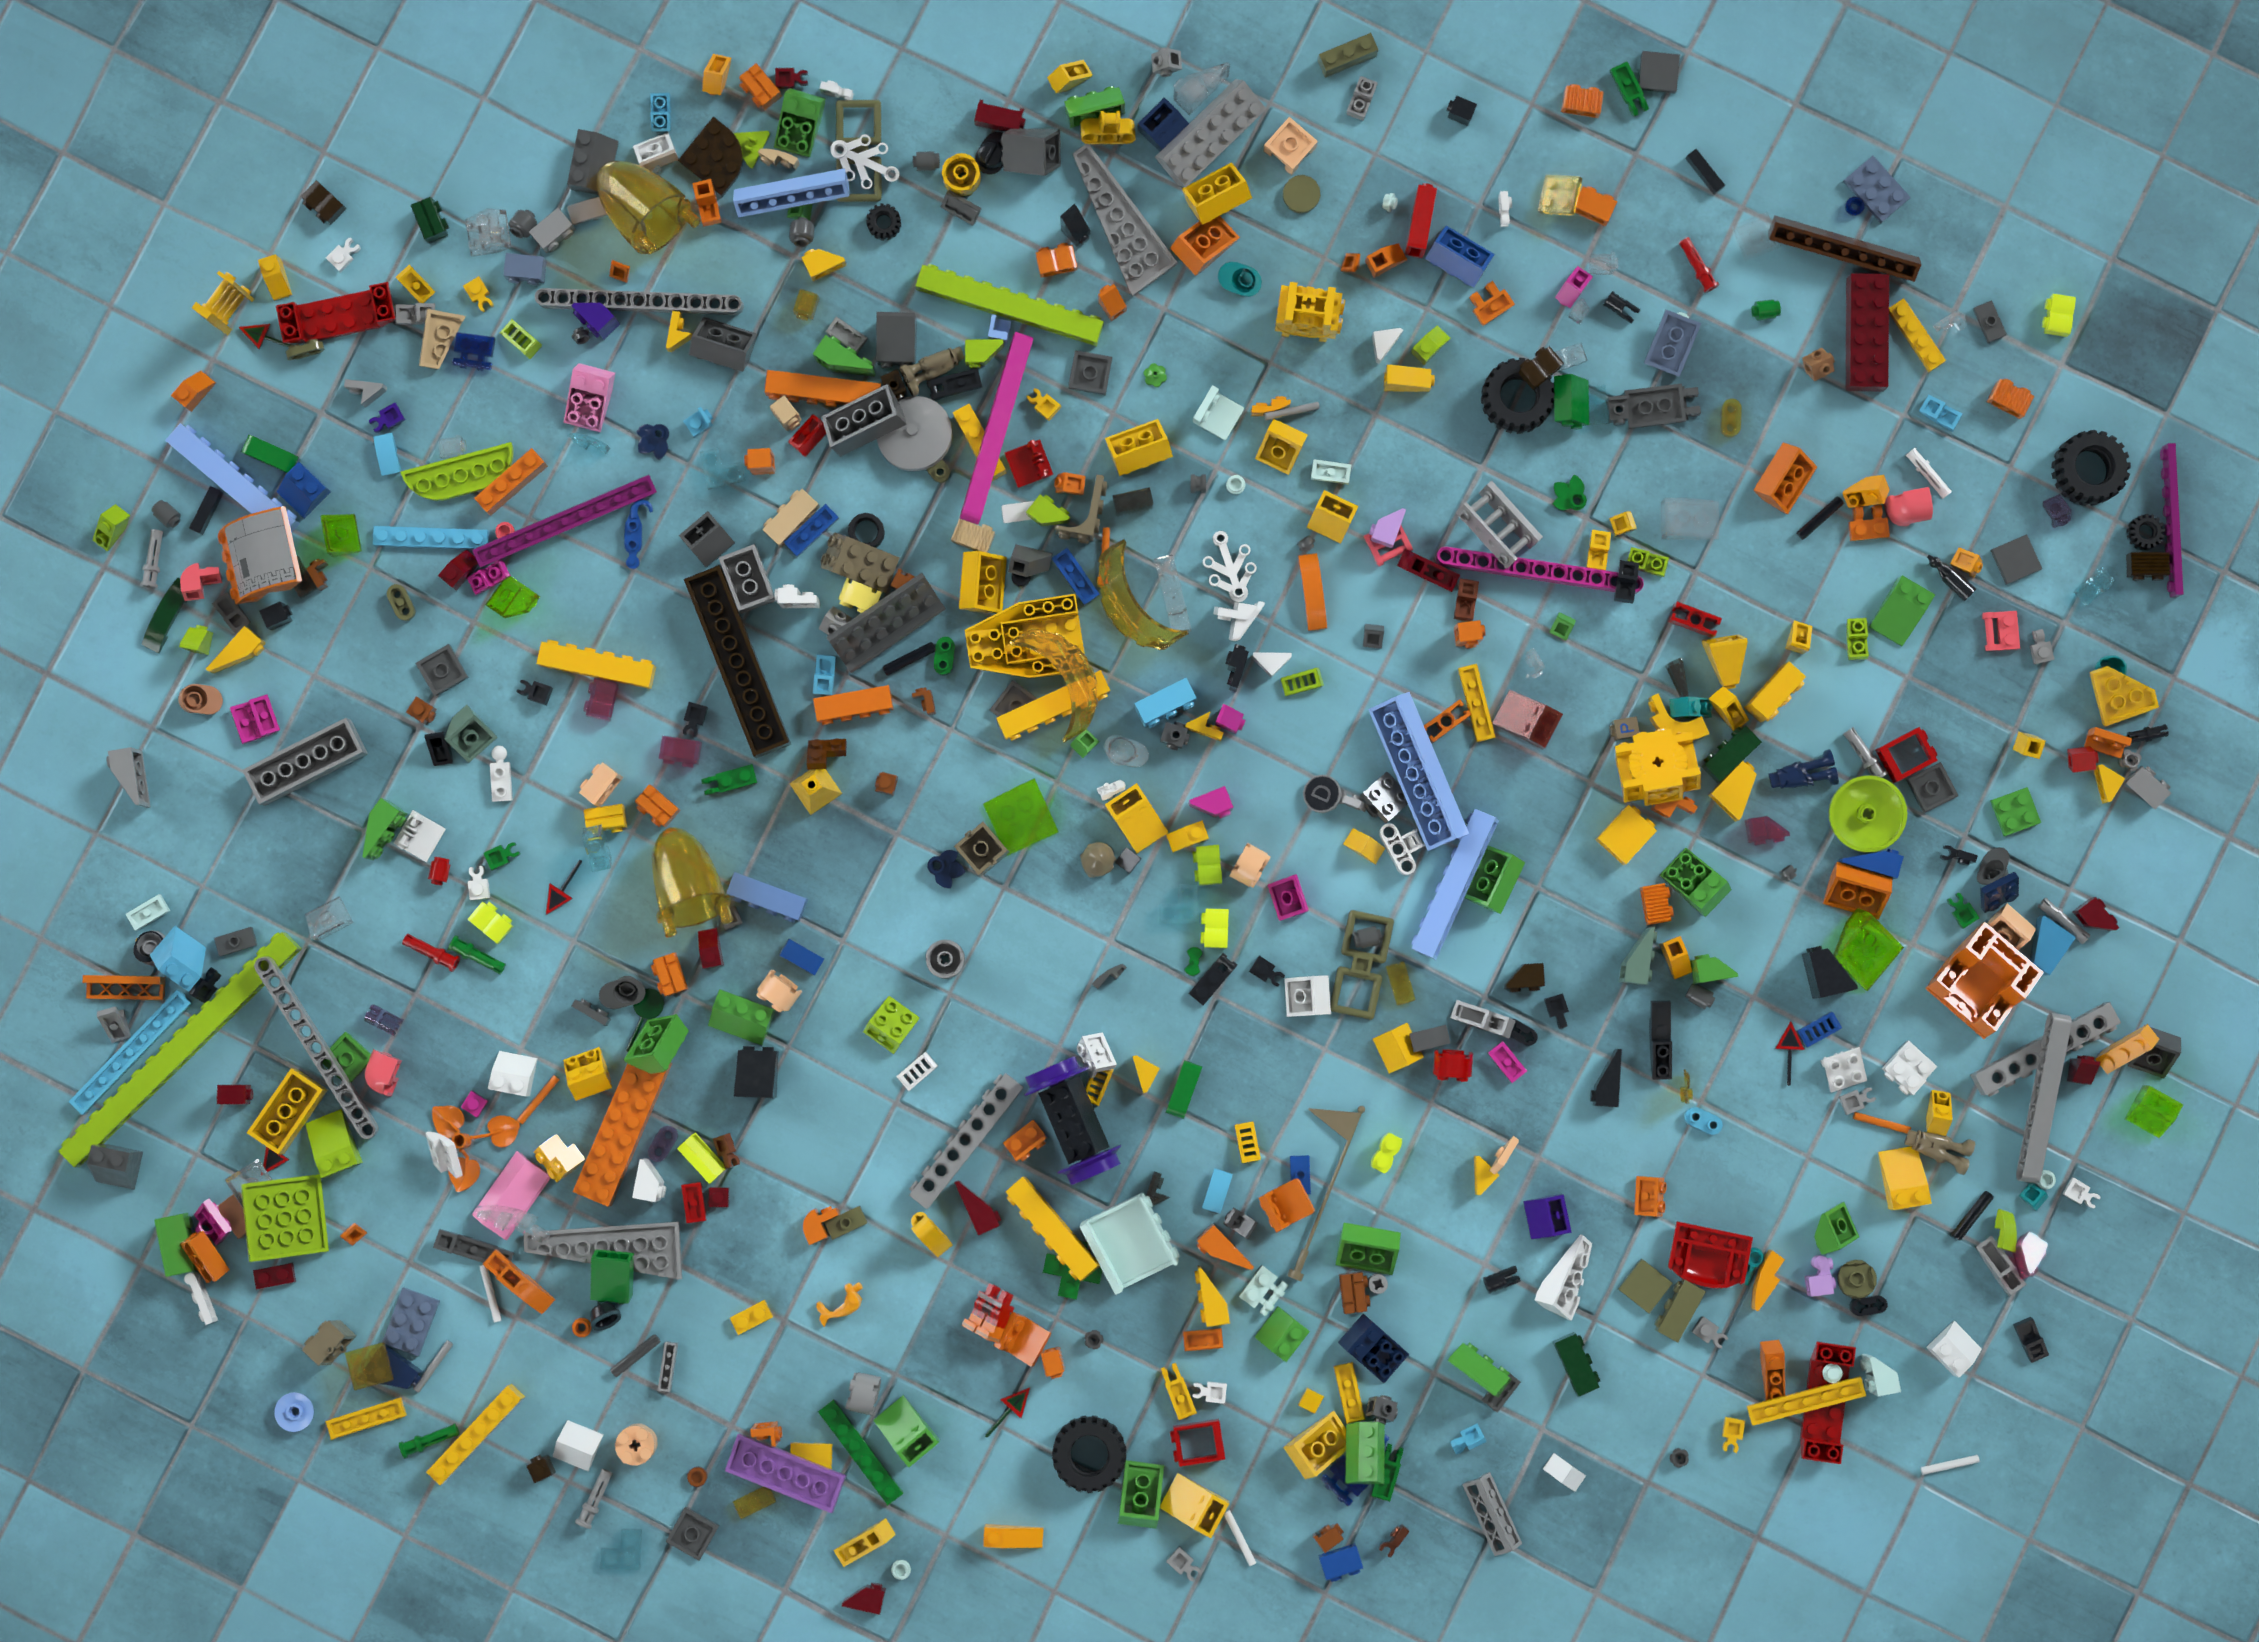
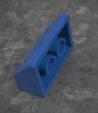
M1445 226L1425 259L1430 261L1432 265L1442 268L1449 275L1462 280L1464 284L1474 288L1495 254L1450 227Z

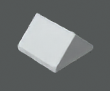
M668 132L633 146L639 165L644 173L679 160Z
M567 1420L556 1441L553 1457L589 1471L604 1434Z

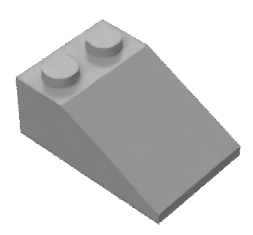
M132 747L108 751L107 765L135 805L146 808L151 807L142 751Z

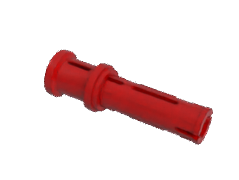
M1690 237L1680 241L1679 245L1696 272V279H1699L1703 285L1704 293H1708L1720 285L1719 282L1715 281L1711 274L1712 270L1706 267Z
M407 934L402 941V945L433 959L435 964H441L449 968L450 972H453L460 962L459 956L447 953L444 948H435L410 934Z

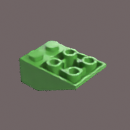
M791 88L788 89L784 94L774 148L810 157L821 123L826 98Z
M825 335L813 352L816 362L831 372L871 377L876 375L872 366L873 363L865 357L859 358L855 350L848 346L844 348L840 344L841 341L834 336L829 338Z
M380 798L369 813L362 856L366 859L373 861L375 858L378 859L384 851L382 848L385 844L390 843L395 837L394 832L398 827L401 828L407 820L405 818L407 813L389 800Z
M1687 848L1660 874L1678 894L1704 917L1732 890L1726 879Z
M904 1395L873 1420L908 1468L940 1442L937 1435Z

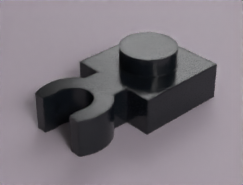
M525 680L520 681L526 688L523 691L517 689V693L522 696L528 695V700L547 706L553 687L536 681L531 686Z
M692 702L688 703L684 721L689 723L683 729L684 735H687L689 729H693V737L696 738L698 736L697 725L703 726L708 707Z
M1260 955L1249 971L1264 982L1268 978L1271 979V983L1277 987L1280 984L1275 981V977H1285L1282 972H1274L1275 965Z

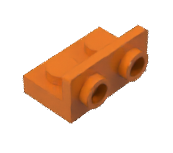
M2094 727L2088 730L2084 747L2091 746L2094 751L2121 758L2124 748L2131 745L2132 738Z
M1033 1119L1004 1141L1003 1144L1016 1162L1019 1159L1023 1162L1031 1156L1029 1152L1033 1148L1038 1150L1046 1144L1045 1139L1048 1137Z
M1636 1176L1634 1215L1655 1217L1663 1215L1666 1208L1663 1197L1667 1189L1664 1178Z
M778 1421L754 1423L750 1429L751 1437H756V1440L768 1439V1436H771L772 1447H776L780 1438H782V1427L778 1426Z

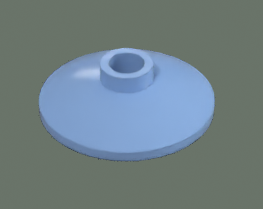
M298 1392L288 1393L278 1400L274 1411L275 1419L284 1430L290 1432L301 1431L313 1419V1404L304 1394ZM294 1408H298V1415L293 1413Z

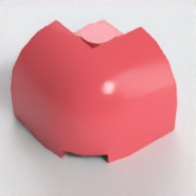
M1930 488L1904 491L1897 496H1888L1884 503L1888 519L1898 526H1909L1912 523L1931 520L1933 504Z
M373 1049L365 1070V1079L369 1087L382 1095L392 1096L399 1080L396 1074L402 1060L392 1057L389 1053Z

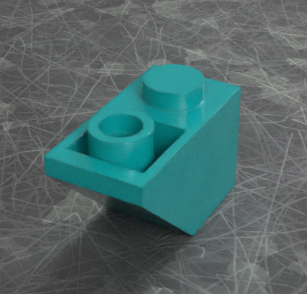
M1681 697L1669 699L1671 718L1692 719L1701 716L1703 718H1712V704L1709 698Z

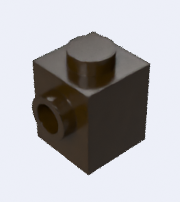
M898 369L880 376L883 385L888 384L897 400L905 398L904 395L907 394Z
M541 1454L530 1459L531 1463L526 1466L534 1484L556 1473L548 1455L544 1457Z

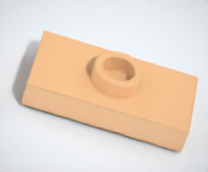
M1513 1136L1504 1147L1501 1146L1496 1152L1495 1156L1497 1158L1489 1170L1494 1175L1504 1167L1518 1144L1519 1140Z

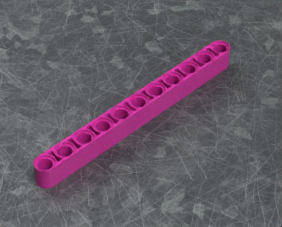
M1016 331L1009 347L960 514V519L977 525L984 510L1033 342V337Z
M1442 547L1436 554V562L1443 567L1615 592V586L1611 584L1610 580L1611 578H1617L1618 572L1519 557L1508 569L1501 570L1497 567L1499 560L1492 553ZM1440 553H1448L1450 560L1443 561L1440 558ZM1459 556H1467L1469 562L1467 564L1461 563ZM1485 558L1487 560V566H1480L1478 564V559ZM1516 564H1523L1525 572H1518ZM1535 567H1542L1544 570V574L1537 575L1535 573ZM1555 569L1562 571V578L1554 576ZM1574 572L1581 574L1582 579L1580 581L1573 579L1572 574ZM1592 575L1600 577L1601 581L1599 584L1592 582ZM1638 576V589H1635V594L1644 586V581L1640 576Z

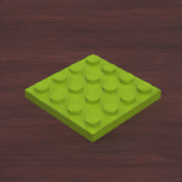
M320 1174L241 1184L249 1262L329 1251Z

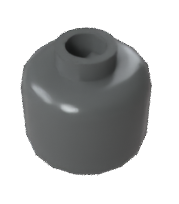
M517 210L509 221L510 232L520 239L529 237L531 235L529 231L537 225L534 213L529 210Z
M799 217L792 221L789 231L790 241L798 247L808 246L814 239L813 223L805 217Z

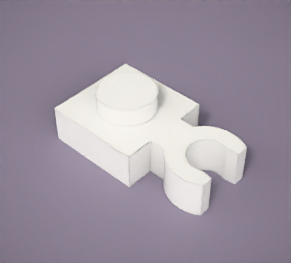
M821 81V94L835 98L841 97L845 100L853 99V90L840 88L833 81Z
M1500 191L1498 196L1500 226L1508 227V224H1510L1509 208H1512V198L1508 197V191Z
M352 238L346 240L344 248L338 245L326 257L340 273L354 260L350 255L359 252L361 249L358 244L354 248H350L351 243L354 242Z
M479 866L480 872L478 874L474 873L473 867L469 868V874L473 877L472 881H468L470 900L490 898L488 879H482L485 873L483 866Z
M2073 1177L2062 1193L2078 1204H2082L2084 1200L2085 1204L2090 1208L2096 1207L2090 1202L2092 1197L2099 1200L2101 1198L2098 1194L2088 1193L2091 1187Z
M1207 1381V1387H1204L1201 1383L1193 1384L1194 1387H1199L1201 1391L1199 1394L1193 1393L1192 1397L1200 1398L1206 1396V1402L1225 1404L1227 1383Z

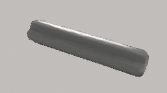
M655 1334L612 1367V1374L615 1377L622 1374L661 1342L659 1337Z

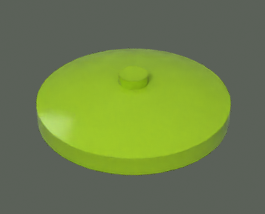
M1871 775L1858 776L1842 784L1833 795L1829 806V822L1835 836L1847 847L1860 852H1876L1889 847L1901 836L1907 822V806L1902 793L1888 780Z

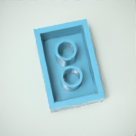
M1184 678L1134 703V708L1144 727L1149 726V728H1153L1160 724L1161 719L1166 717L1169 720L1177 715V711L1181 709L1187 711L1193 708L1197 698L1187 678Z

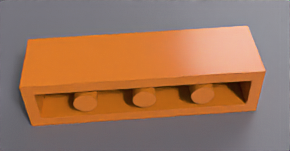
M531 448L474 499L491 516L547 468L548 465Z
M889 685L813 698L816 719L822 725L833 724V720L841 719V722L851 721L852 717L860 716V719L871 717L872 713L886 715L890 713V710H894Z

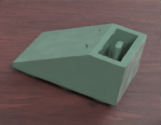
M1649 927L1644 930L1621 963L1619 983L1642 986L1648 985V981L1651 982L1652 970H1650V962H1653L1655 957V951H1652V946L1657 940L1655 927Z

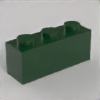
M1747 726L1737 727L1731 733L1733 737L1728 742L1726 740L1721 742L1717 746L1719 750L1715 754L1711 752L1703 760L1705 764L1702 768L1717 783L1721 782L1762 743Z
M1572 1332L1552 1341L1574 1392L1578 1397L1600 1388L1598 1382H1601L1598 1373L1592 1371L1590 1365L1593 1362L1588 1353L1585 1354L1582 1348L1585 1344L1581 1335L1577 1336L1576 1333Z

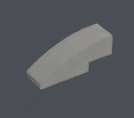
M1456 1000L1450 1017L1506 1038H1510L1516 1021Z
M1991 1236L1976 1246V1249L2000 1286L2010 1297L2027 1284L2016 1271V1267L2004 1251L1997 1248L1998 1243Z

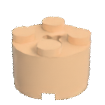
M1247 843L1229 876L1248 887L1254 888L1271 856Z
M770 970L757 988L758 993L756 995L763 1001L768 1000L773 1004L772 1008L780 1013L782 1011H789L802 991H797L798 986L781 974L778 977L774 975L776 971Z
M640 1423L632 1424L617 1436L615 1443L616 1453L625 1464H643L654 1455L658 1444L655 1432L646 1425ZM635 1440L637 1443H640V1446L638 1448H636V1446H633L632 1444L635 1442Z

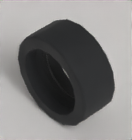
M862 513L855 516L848 526L849 537L858 540L855 535L857 525L862 521H871L877 527V536L873 541L865 544L875 548L878 547L885 535L883 523L877 516L870 513Z

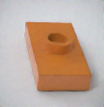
M1222 1328L1183 1331L1185 1351L1223 1348Z

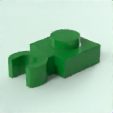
M515 842L509 843L506 849L499 845L484 852L490 869L493 871L510 863L508 859L510 856L518 857L521 854L519 851L516 853L511 852V848L517 844Z
M1956 893L1958 901L1954 903L1951 898H1948L1947 903L1956 909L1952 912V915L1960 927L1964 929L1978 920L1979 916L1969 902L1964 904L1963 896L1960 893Z

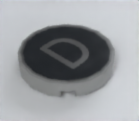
M1317 775L1307 782L1304 787L1303 796L1305 803L1310 809L1318 813H1327L1338 806L1341 801L1342 792L1335 779L1327 775Z

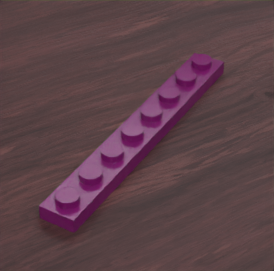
M2168 443L2160 450V459L2163 460L2161 478L2164 479L2162 497L2165 498L2163 515L2166 517L2164 534L2167 536L2165 552L2170 553V575L2167 582V591L2170 592V597H2179L2184 595L2176 443Z

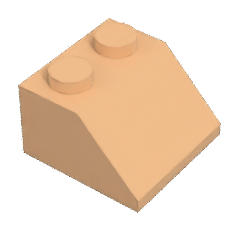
M603 762L593 768L591 772L593 775L589 780L586 779L581 784V791L579 792L597 807H601L623 779L620 774Z
M2008 903L1987 922L1990 927L2017 950L2031 940L2036 930L2032 924Z

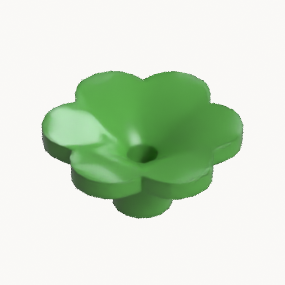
M1153 363L1144 370L1145 382L1148 385L1159 387L1162 382L1167 380L1165 367Z

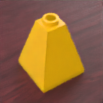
M1738 634L1701 640L1720 685L1726 689L1736 688V684H1739L1748 643L1747 638Z
M826 769L808 770L789 783L810 815L842 795V792ZM815 783V787L811 789V785Z

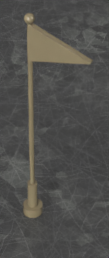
M1364 1106L1358 1107V1113L1309 1108V1111L1346 1139L1347 1142L1305 1248L1301 1250L1294 1270L1289 1269L1288 1277L1298 1281L1303 1279L1304 1274L1301 1271L1309 1253V1245L1360 1117L1365 1112Z

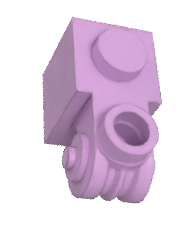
M1816 1255L1812 1258L1811 1265L1813 1268L1818 1269L1817 1273L1804 1276L1807 1295L1813 1297L1834 1294L1836 1282L1830 1273V1270L1833 1269L1832 1258Z

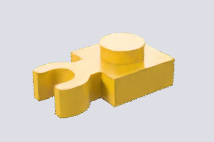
M479 276L463 285L472 302L479 301L478 307L483 313L486 312L483 308L485 303H489L491 307H494L493 302L485 297L490 293Z
M1034 388L1033 391L1037 394L1036 398L1027 396L1029 403L1037 404L1034 409L1050 421L1062 407L1048 394L1042 397L1040 391Z
M1725 1417L1722 1436L1727 1437V1440L1722 1446L1724 1451H1727L1729 1444H1733V1452H1738L1739 1447L1736 1440L1743 1439L1745 1420Z

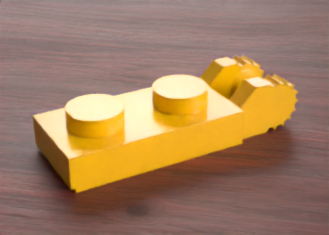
M1176 1362L1172 1364V1369L1177 1379L1172 1381L1168 1377L1167 1369L1165 1367L1160 1368L1178 1419L1182 1420L1197 1414Z

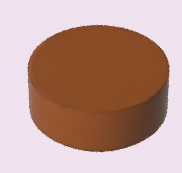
M702 1467L692 1468L687 1475L688 1482L694 1487L702 1486L708 1477L706 1470Z

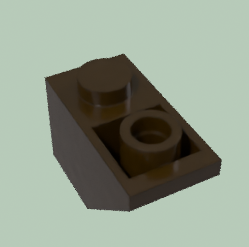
M1544 963L1521 965L1504 984V989H1509V992H1521V988L1528 987L1529 991H1539L1540 987L1545 986Z

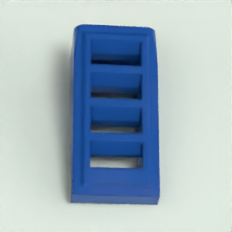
M1828 1012L1797 1030L1807 1048L1842 1029V1026L1835 1014ZM1829 1018V1020L1831 1021L1832 1025L1834 1026L1833 1028H1831V1027L1829 1026V1024H1828V1022L1826 1021V1019ZM1821 1022L1827 1030L1825 1033L1819 1025ZM1814 1026L1820 1034L1818 1037L1812 1029ZM1806 1030L1809 1031L1813 1040L1810 1041L1807 1034L1805 1033Z

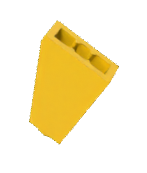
M1387 365L1384 371V391L1430 392L1431 386H1434L1435 376L1431 375V369Z
M1744 761L1733 769L1708 794L1735 822L1742 818L1757 775L1754 772L1755 768L1749 762L1745 763Z

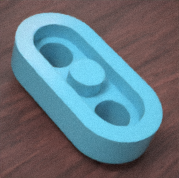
M1691 1107L1685 1112L1684 1118L1686 1123L1711 1135L1718 1134L1722 1130L1723 1124L1721 1119L1705 1110ZM1694 1113H1697L1699 1116L1696 1121L1692 1118ZM1712 1121L1716 1123V1127L1714 1129L1710 1127V1123Z

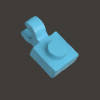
M1478 1424L1461 1431L1462 1437L1450 1441L1455 1454L1463 1452L1466 1446L1471 1450L1487 1442Z

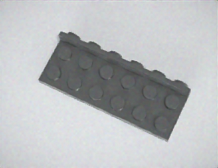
M920 573L826 638L850 673H853L943 612L945 607L923 573Z

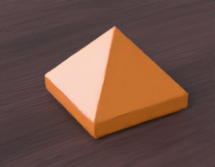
M1346 253L1341 272H1356L1360 266L1361 254Z
M612 260L609 276L627 283L630 266Z
M354 1223L340 1237L353 1246L367 1232Z

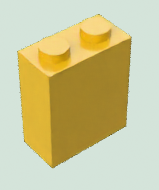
M1634 805L1625 806L1595 839L1623 866L1657 832L1654 828L1656 825L1648 818L1645 820L1640 815L1641 811Z

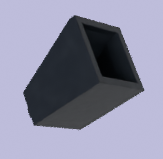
M1816 946L1806 949L1807 953L1802 954L1812 999L1858 989L1857 984L1828 948L1822 949V946Z
M743 1046V1050H738L734 1097L777 1098L779 1051H774V1047H762V1051H757L754 1046Z

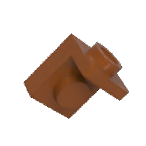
M316 559L306 569L316 587L322 591L328 587L326 584L328 579L323 571L319 572V570L328 566V563L324 559Z
M926 687L916 689V693H912V698L924 697V700H921L923 712L927 711L928 715L936 714L932 691L927 690Z
M416 696L406 713L427 725L428 722L431 723L436 717L435 712L437 709Z

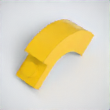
M1659 693L1648 698L1650 701L1648 706L1651 712L1656 714L1649 718L1656 730L1660 728L1671 729L1672 736L1679 732H1692L1693 741L1710 734L1702 716L1689 722H1679L1668 715Z

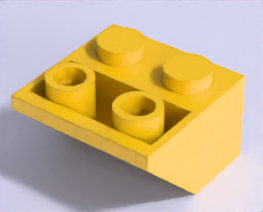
M1324 490L1306 528L1341 544L1358 506Z
M600 1047L563 1060L567 1085L575 1101L612 1088L610 1074Z

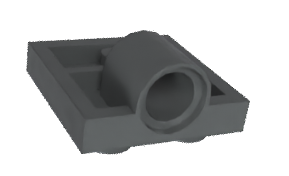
M1388 772L1384 773L1360 795L1367 803L1365 806L1367 812L1372 817L1379 816L1385 824L1408 804L1401 786Z

